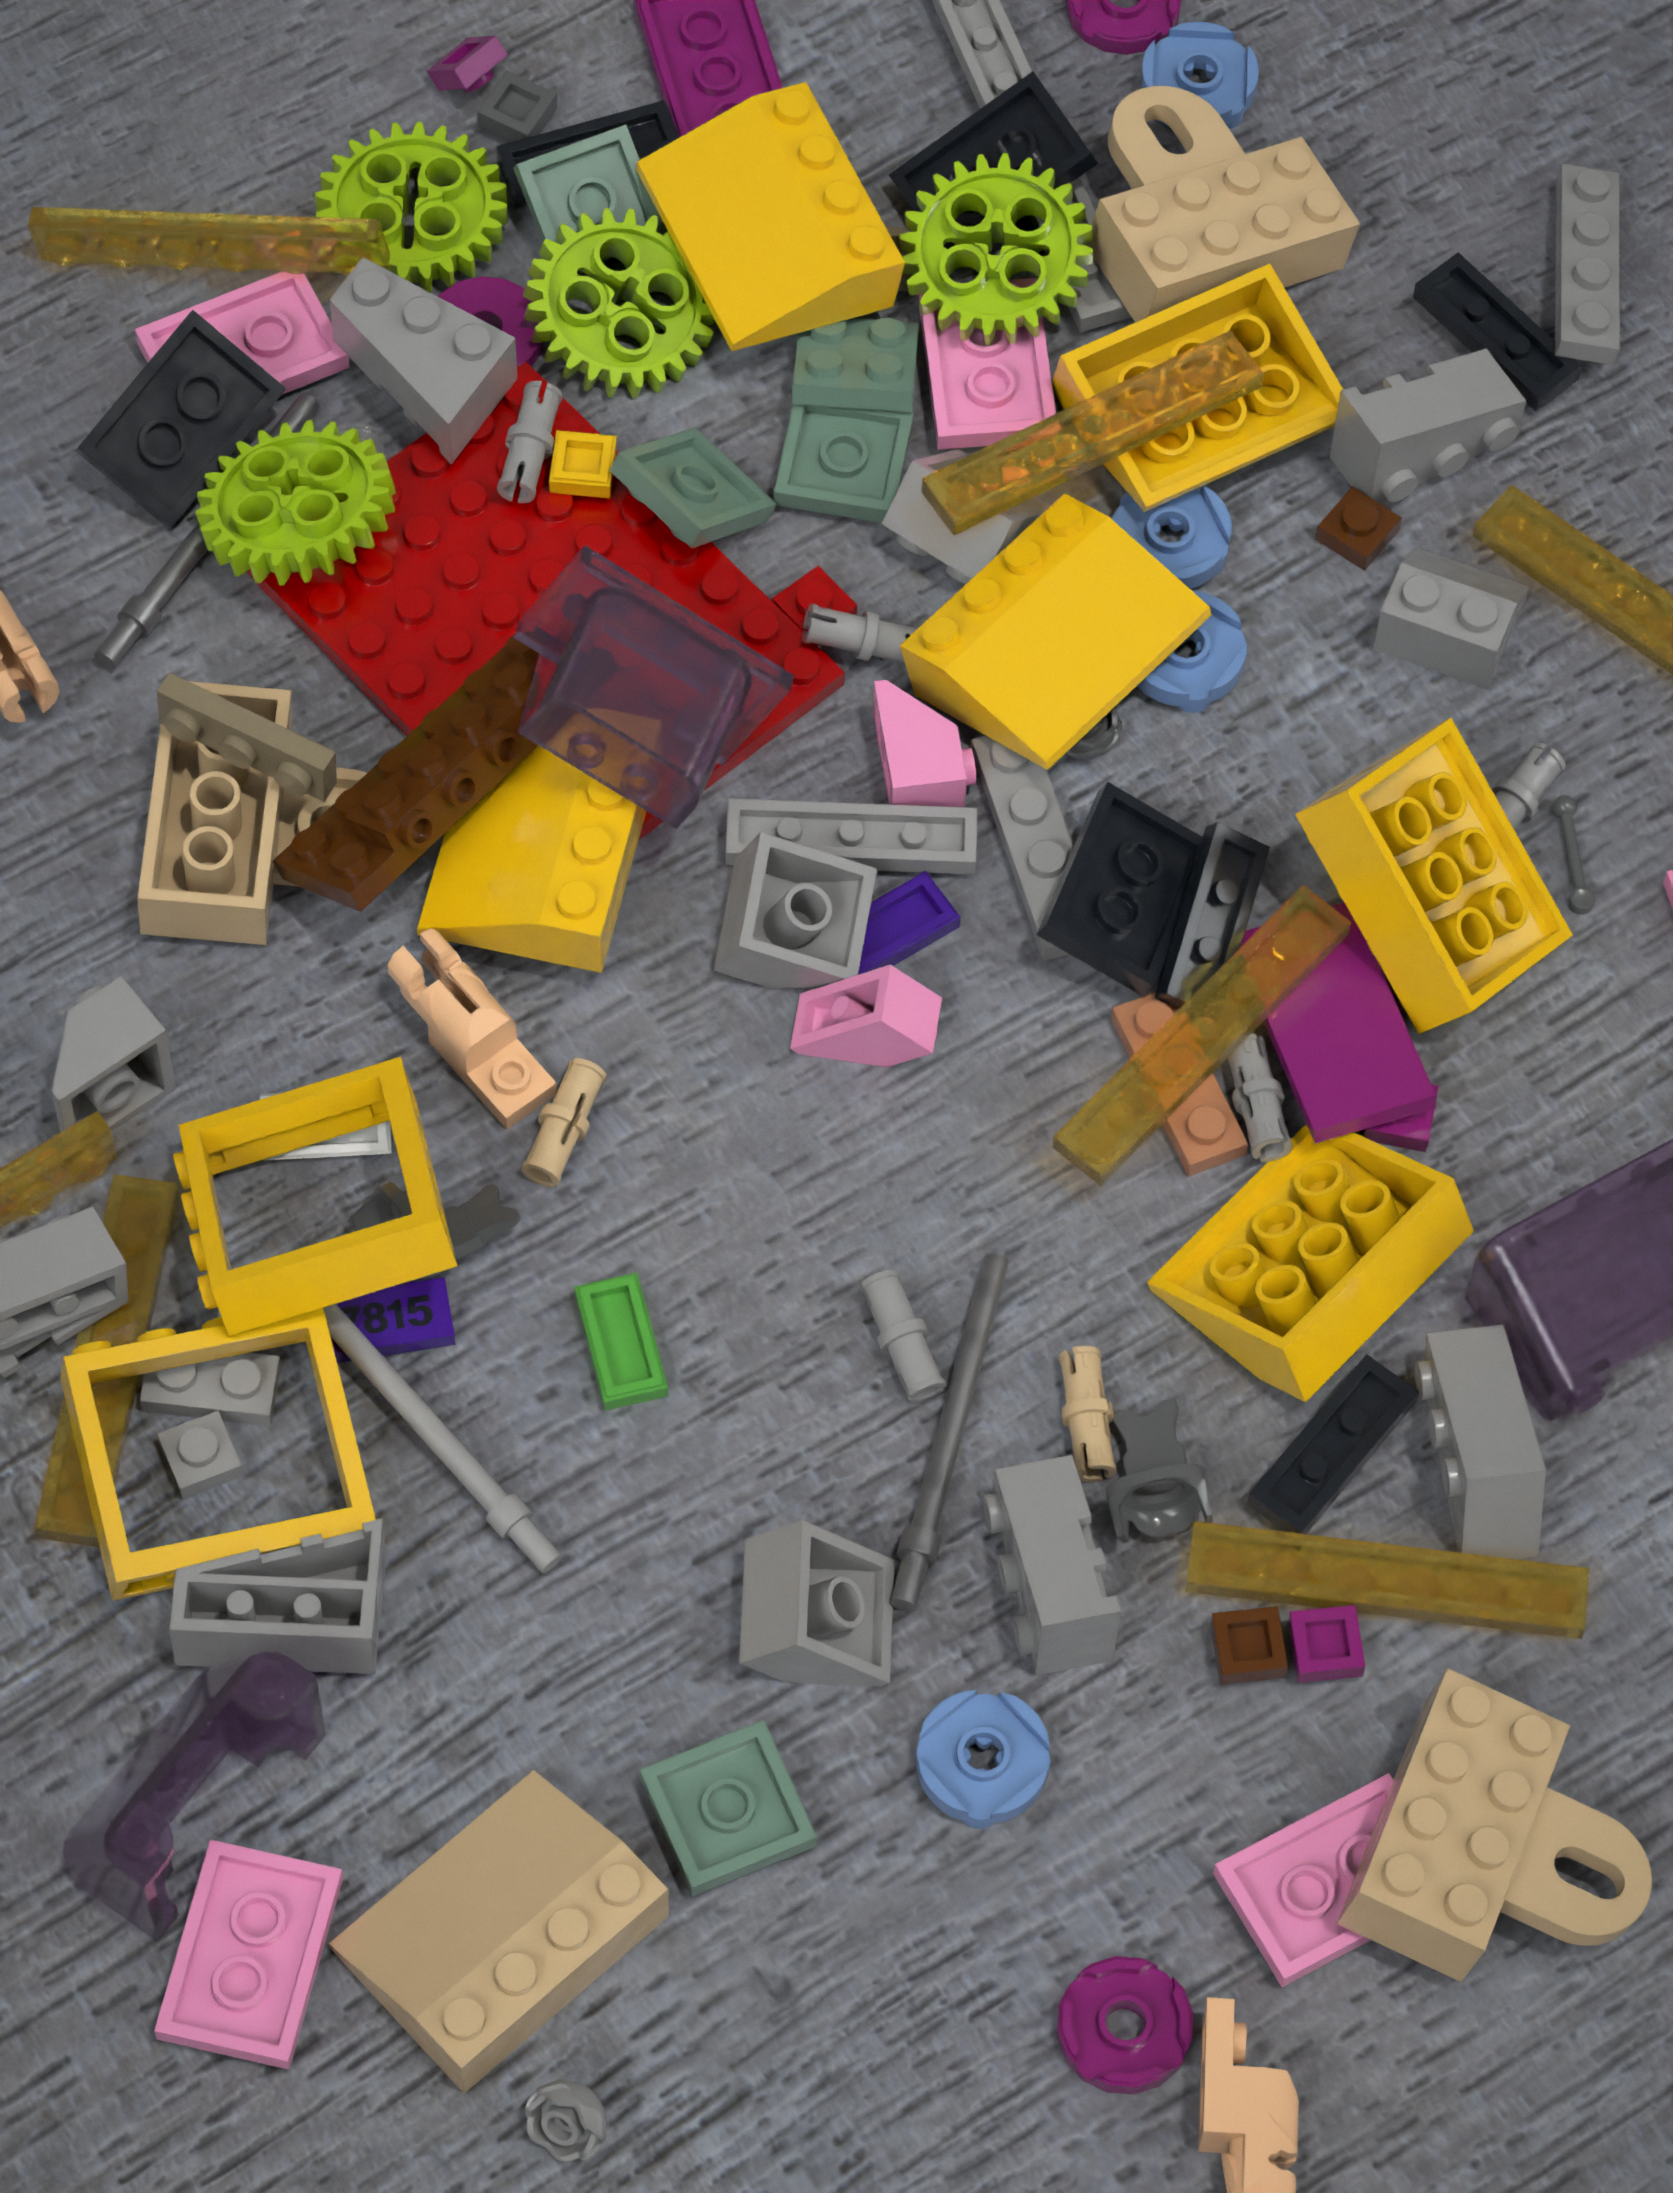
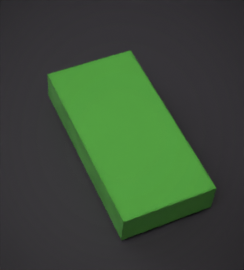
M638 1273L574 1286L575 1299L604 1410H612L668 1397V1386Z

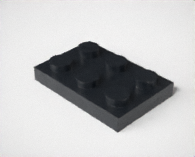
M1032 71L889 174V177L912 210L922 212L917 205L916 193L920 190L934 196L936 195L933 175L937 173L949 182L955 179L954 162L956 161L964 165L969 173L976 171V161L979 154L984 155L989 168H997L1002 154L1008 153L1010 167L1015 170H1019L1022 163L1028 157L1032 158L1033 176L1038 178L1047 169H1054V190L1062 185L1071 184L1096 166L1098 162ZM965 211L955 221L962 226L971 227L981 223L985 217L979 212ZM947 242L944 244V247L949 249L956 244Z
M192 310L75 451L170 529L197 498V492L202 491L207 486L204 478L205 474L218 472L221 469L218 458L220 456L230 457L237 449L236 443L245 440L286 388L198 313Z
M1107 782L1096 794L1036 935L1145 997L1155 987L1166 961L1202 836Z

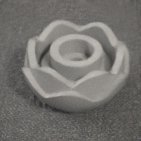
M556 2080L541 2085L535 2090L526 2104L524 2112L528 2119L527 2132L530 2139L536 2144L544 2146L558 2161L568 2162L577 2158L579 2160H586L597 2152L605 2140L607 2117L599 2097L590 2088L581 2083Z

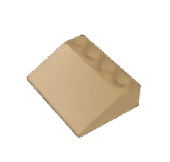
M532 1770L329 1943V1948L465 2094L668 1918L669 1892L668 1888L621 1839L536 1771Z

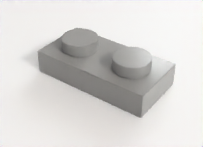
M246 1353L145 1373L140 1396L142 1412L195 1418L219 1410L223 1421L271 1426L281 1372L280 1356Z

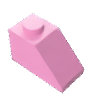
M888 680L874 681L873 718L888 803L891 805L965 807L966 786L976 785V768L972 748L961 749L957 725Z
M892 965L800 993L790 1049L800 1055L881 1067H890L933 1054L942 997Z

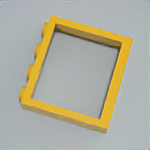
M401 1056L178 1125L183 1151L174 1153L173 1158L183 1189H191L189 1192L182 1193L181 1199L191 1230L199 1229V1232L189 1235L190 1245L200 1273L204 1271L208 1273L197 1277L198 1286L205 1308L210 1310L218 1307L229 1336L457 1267L418 1104ZM390 1121L412 1214L231 1269L213 1180L214 1174Z
M323 1308L233 1336L228 1335L222 1317H218L205 1322L200 1330L176 1334V1331L172 1328L156 1329L140 1335L137 1338V1342L111 1347L110 1342L107 1341L90 1342L75 1348L72 1351V1355L63 1356L60 1379L112 1601L174 1588L175 1571L178 1568L259 1549L261 1555L301 1545L300 1538L320 1533L322 1539L362 1530V1523L376 1520ZM306 1342L347 1508L130 1552L91 1384Z

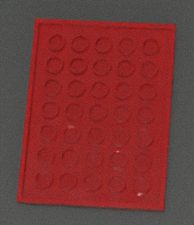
M525 361L517 367V380L452 464L439 452V445L427 432L387 460L396 494L391 496L395 511L384 515L388 525L387 531H371L375 544L372 549L359 546L353 548L357 562L351 564L338 558L333 561V575H328L321 567L312 569L310 582L304 583L299 572H294L290 574L285 585H279L276 574L270 572L260 584H256L406 736L421 724L422 719L429 712L437 709L460 688L471 673L479 670L500 651L513 634L521 631L528 624L609 652L617 672L577 710L601 709L660 721L661 759L640 832V840L844 685L845 672L815 643H803V631L712 542L691 548L688 544L676 538L671 533L669 526L644 503L635 499L629 493L628 488L615 475H613L610 498L550 493L549 479L554 451L553 446L550 457L543 460L534 500L529 503H518L521 487H519L520 480L517 481L512 501L503 498L497 492V484L501 479L509 452L505 445L509 427L517 423L524 396V387L531 381H542L538 395L540 397L539 404H541L548 383ZM562 397L551 430L554 443L556 430L600 434ZM251 569L247 571L248 576L254 581Z

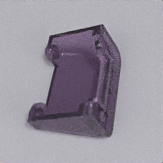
M1673 1139L1503 1230L1489 1240L1480 1249L1475 1258L1465 1300L1484 1327L1504 1324L1518 1375L1550 1421L1568 1411H1571L1573 1415H1580L1593 1408L1605 1396V1391L1602 1387L1609 1379L1611 1370L1673 1336Z
M279 1652L257 1653L207 1668L201 1673L70 1830L64 1841L63 1856L69 1875L73 1880L158 1942L179 1916L177 1906L168 1898L166 1892V1879L174 1871L172 1861H170L174 1851V1837L169 1824L231 1749L257 1767L264 1761L267 1754L278 1750L294 1751L295 1754L306 1760L326 1736L317 1676L290 1657Z

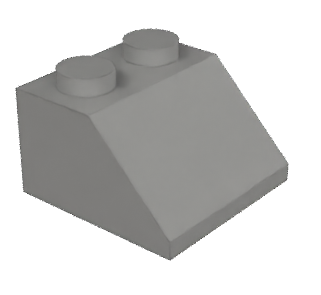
M960 449L912 460L881 524L898 534L896 541L902 547L922 556L931 554L948 565L946 572L951 577L967 584L1051 505Z
M1415 547L1401 562L1383 604L1373 650L1489 690L1530 587Z
M760 832L735 857L713 971L771 989L822 987L858 975L877 868Z
M122 976L106 986L98 985L87 990L80 996L75 1006L67 1012L52 1086V1096L64 1150L73 1158L176 1089L166 1029Z
M804 1520L745 1539L739 1664L786 1683L879 1687L890 1684L893 1606L890 1602L894 1586V1559Z

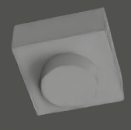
M219 1410L157 1433L159 1446L182 1500L244 1476L241 1462Z

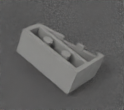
M363 257L329 299L333 341L380 390L385 388L403 407L404 415L415 427L420 425L439 445V452L452 464L517 380L515 337Z
M1487 348L1431 364L1425 371L1428 376L1406 382L1400 374L1386 377L1382 382L1385 389L1364 395L1359 392L1356 386L1341 390L1330 459L1351 487L1354 486L1380 504L1386 501L1398 502L1410 495L1417 485L1437 475L1441 477L1452 475L1461 469L1469 459L1487 450L1499 451L1515 440L1520 433L1526 400Z
M93 1206L72 1215L58 1216L44 1226L13 1238L0 1239V1373L4 1378L22 1368L17 1357L52 1336L55 1343L59 1345L128 1302L126 1262Z
M1504 1324L1426 1333L1425 1360L1415 1362L1416 1388L1419 1391V1399L1428 1400L1429 1403L1428 1427L1430 1440L1433 1448L1438 1449L1443 1486L1448 1499L1460 1565L1468 1566L1538 1557L1546 1468Z
M383 1518L362 1523V1530L322 1539L320 1533L300 1538L301 1545L261 1555L259 1549L176 1569L169 1626L175 1665L376 1674L386 1563Z

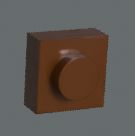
M1352 486L1317 526L1315 539L1365 571L1399 532L1402 517Z
M1278 1606L1212 1613L1210 1626L1220 1685L1286 1678L1288 1664Z

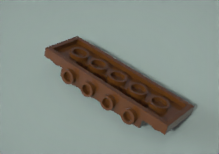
M530 624L513 634L500 651L479 670L471 673L460 688L437 709L429 712L422 719L419 726L395 748L387 751L379 759L378 764L352 788L341 793L335 803L311 826L294 837L292 843L273 860L282 879L359 912L364 910L617 672L609 652Z

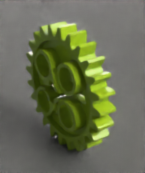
M417 121L412 134L404 135L402 128L396 122L392 123L391 137L383 138L379 132L372 128L369 130V145L365 147L351 139L348 141L350 158L337 154L331 157L333 172L321 173L322 191L315 192L316 222L318 233L323 235L324 250L326 253L335 252L336 265L339 270L353 265L354 269L364 257L411 283L419 282L422 289L431 293L432 280L440 278L447 287L454 285V272L457 270L471 278L476 275L475 259L490 263L492 260L491 244H502V225L508 224L506 184L500 183L499 166L497 164L487 165V155L484 147L469 152V140L466 134L459 136L451 143L447 141L446 126L441 125L433 136L425 135L423 122ZM413 168H420L417 181L419 198L416 199L414 208L415 231L413 246L410 249H404L406 238L405 218H407L409 211L410 172ZM375 230H385L382 232H374ZM443 233L444 235L435 236L433 234Z
M1008 153L1002 154L997 168H989L984 155L979 154L976 161V171L970 173L964 165L956 161L954 162L955 179L949 182L937 173L933 175L936 195L934 196L919 190L916 193L917 205L922 212L906 211L905 213L906 226L913 231L900 234L899 237L901 250L909 253L902 257L905 262L903 273L914 274L907 280L908 292L910 295L925 293L920 300V309L923 315L940 308L938 326L942 331L948 328L955 320L960 322L961 340L966 341L973 330L978 328L983 331L985 345H991L996 330H1004L1009 343L1015 344L1017 327L1025 326L1030 334L1038 337V319L1044 316L1050 322L1058 325L1061 321L1057 304L1061 303L1075 308L1077 305V294L1071 286L1087 287L1089 283L1088 272L1080 267L1093 264L1094 260L1093 249L1084 245L1093 240L1092 225L1079 224L1086 218L1084 203L1068 205L1073 198V187L1070 183L1062 185L1055 190L1053 189L1055 183L1054 169H1047L1038 178L1033 176L1032 158L1028 157L1022 163L1019 170H1015L1010 167ZM965 211L979 212L985 217L981 223L971 227L962 226L955 221ZM1028 215L1037 216L1044 221L1043 225L1034 231L1020 230L1014 224L1018 219ZM947 242L956 244L949 249L944 247V244ZM993 243L1004 244L1000 250V255L989 254L993 249ZM1044 249L1050 252L1047 256H1040L1038 252ZM959 267H970L979 272V275L968 283L954 282L949 278L953 270ZM1021 271L1032 272L1039 278L1035 284L1024 288L1016 287L1008 281L1012 275Z
M604 208L598 225H595L586 213H582L576 225L577 233L566 224H561L556 234L557 243L545 239L539 252L542 259L533 258L528 274L534 280L527 281L523 292V297L534 301L527 305L524 319L531 322H540L534 328L531 340L533 343L550 341L551 344L547 349L544 361L549 363L563 358L566 361L562 378L565 380L573 376L577 371L584 373L583 387L585 391H589L598 379L605 381L607 396L613 398L619 383H626L632 398H638L643 381H647L650 387L656 393H659L666 382L665 373L671 379L677 382L681 381L686 371L685 363L696 367L703 353L700 347H708L714 332L707 326L713 325L715 319L669 232L667 231L664 235L656 232L658 226V216L652 215L643 227L636 225L634 209L630 208L623 222H615L610 209ZM614 257L625 265L626 270L613 271L602 263L601 258ZM582 271L586 273L587 276H578L577 272ZM655 291L663 292L670 296L674 305L662 306L657 304L650 297L649 293ZM620 299L627 301L621 307L615 305ZM581 300L590 306L592 313H576L567 305L566 301ZM655 329L664 330V334L656 333ZM621 334L629 335L640 343L641 348L635 350L627 349L617 342L615 336Z
M307 420L301 432L292 433L291 427L287 422L282 423L279 436L273 438L263 429L259 430V444L253 447L245 442L238 441L236 446L239 456L236 459L220 456L218 462L222 473H206L204 478L208 489L197 492L201 508L195 510L206 547L208 551H214L217 563L220 566L230 563L233 573L237 577L251 569L255 583L259 584L270 572L276 574L279 585H285L290 574L294 572L300 573L304 583L310 582L312 569L321 567L328 575H333V561L338 558L351 564L357 562L353 548L359 546L372 549L375 544L371 531H387L388 525L384 515L395 511L391 496L396 494L384 453H377L374 441L371 438L361 442L358 431L355 428L346 431L340 436L336 422L332 421L322 432H316L312 420Z

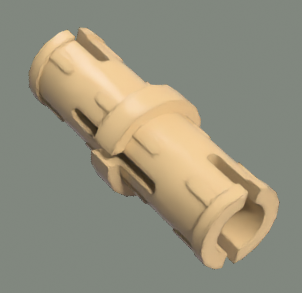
M574 1058L573 1061L569 1060L566 1066L567 1070L552 1103L545 1104L539 1114L538 1122L541 1128L526 1161L521 1166L523 1175L536 1184L546 1187L559 1185L561 1175L576 1142L585 1139L590 1128L587 1117L601 1085L605 1083L607 1074L600 1066L586 1059Z
M1093 1346L1072 1347L1074 1360H1072L1071 1352L1068 1350H1064L1059 1355L1066 1404L1061 1409L1062 1423L1070 1429L1073 1459L1080 1481L1100 1482L1103 1481L1101 1469H1104V1475L1108 1479L1112 1478L1117 1471L1113 1458L1109 1424L1114 1418L1113 1404L1107 1402L1105 1398L1101 1351Z

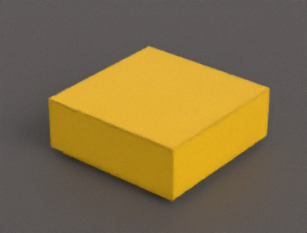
M556 430L549 479L550 493L610 498L613 474L609 470L616 458L617 436Z

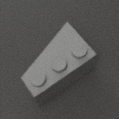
M1068 1455L995 1469L992 1494L983 1496L984 1511L990 1533L1001 1532L1006 1554L998 1555V1568L1004 1593H1016L1020 1614L1012 1616V1625L1019 1654L1030 1653L1035 1676L1113 1661L1121 1609L1116 1595L1109 1597L1106 1595L1101 1571L1106 1570V1561L1102 1548L1095 1549L1089 1527V1524L1092 1523V1516L1073 1456Z

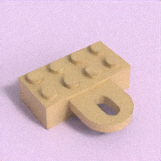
M1151 86L1130 93L1119 103L1108 131V148L1115 164L1132 189L1099 200L1092 221L1093 240L1085 245L1093 249V257L1134 322H1138L1269 263L1284 288L1344 268L1360 222L1303 137L1245 154L1219 113L1207 101L1194 93L1171 86ZM1157 120L1166 123L1173 130L1187 153L1173 154L1165 150L1146 122Z
M189 681L291 731L293 730L291 690ZM161 724L137 897L140 934L266 945L273 885L297 886L282 879L273 860L292 843V840L298 833L307 829L335 803L341 793L352 788L367 773L355 769L336 768L337 783L326 801L323 802L308 794L295 795L282 788L273 777L252 767L248 769L236 767L226 761L219 751L196 740L194 742L182 741L168 732L164 725Z
M1447 1668L1423 1703L1337 1924L1462 1982L1485 1952L1500 1912L1556 1939L1575 1945H1600L1622 1936L1639 1918L1649 1901L1652 1888L1651 1868L1641 1844L1624 1825L1606 1814L1547 1787L1570 1725ZM1560 1857L1570 1858L1606 1875L1616 1888V1898L1603 1899L1564 1881L1556 1872L1554 1860Z

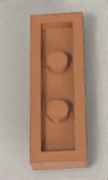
M1156 992L1145 997L1113 1007L1111 1021L1189 1177L1245 1156L1248 1143L1182 1010L1156 999Z

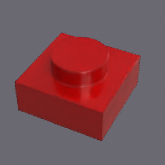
M819 565L772 598V602L803 632L808 631V629H803V624L811 603L819 607L857 615L858 605Z

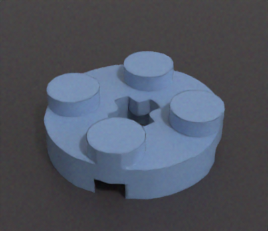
M1209 22L1182 23L1170 28L1168 37L1161 39L1156 45L1154 40L1147 48L1142 63L1141 89L1151 86H1171L1194 93L1207 101L1219 113L1227 127L1233 129L1242 122L1245 111L1254 101L1259 74L1258 62L1251 48L1248 46L1246 51L1241 44L1234 41L1235 33L1226 27ZM1194 69L1205 70L1206 78L1213 80L1207 83H1195L1189 80L1188 77H1192ZM1155 120L1157 123L1163 126H1168L1164 122Z
M1202 486L1201 491L1198 489L1192 490L1146 512L1140 508L1127 491L1122 496L1120 506L1114 512L1112 520L1189 589L1206 583L1225 568L1232 523L1227 507L1214 491ZM1169 525L1173 531L1183 530L1186 533L1180 537L1178 542H1166L1158 538L1160 536V526Z
M1192 590L1210 606L1212 614L1181 644L1184 645L1188 640L1196 642L1195 653L1197 655L1184 658L1174 654V650L1137 687L1146 695L1161 703L1178 706L1183 711L1189 713H1198L1208 708L1212 701L1228 694L1238 683L1245 667L1247 642H1245V637L1241 631L1242 623L1237 613L1228 604L1211 594Z
M977 1690L962 1691L939 1703L923 1722L916 1750V1769L919 1782L933 1804L947 1815L962 1820L969 1827L984 1829L992 1826L994 1823L1005 1822L1019 1816L1039 1798L1044 1789L1050 1768L1048 1732L1037 1713L1028 1704L1014 1695L999 1692L998 1696L988 1693L976 1695ZM973 1744H976L983 1750L992 1745L999 1750L995 1757L997 1767L991 1770L984 1768L977 1770L969 1765L971 1753L968 1748Z

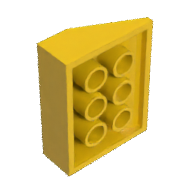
M807 82L751 96L637 161L636 171L731 351L894 307L905 262Z
M1270 263L1061 355L1052 380L1053 391L1079 437L1144 512L1335 427L1340 392L1343 390Z
M1064 493L899 646L916 697L1048 770L1212 614L1210 606L1109 516Z
M601 709L576 710L444 834L418 923L417 935L431 928L437 930L449 942L602 973L661 759L660 721Z
M1452 718L1442 721L1330 789L1295 814L1418 1034L1471 1013L1573 936Z
M1307 1124L1291 1138L1292 1149L1286 1156L1274 1161H1268L1147 1281L1150 1291L1257 1378L1305 1403L1474 1232L1454 1178L1354 1132L1314 1143Z

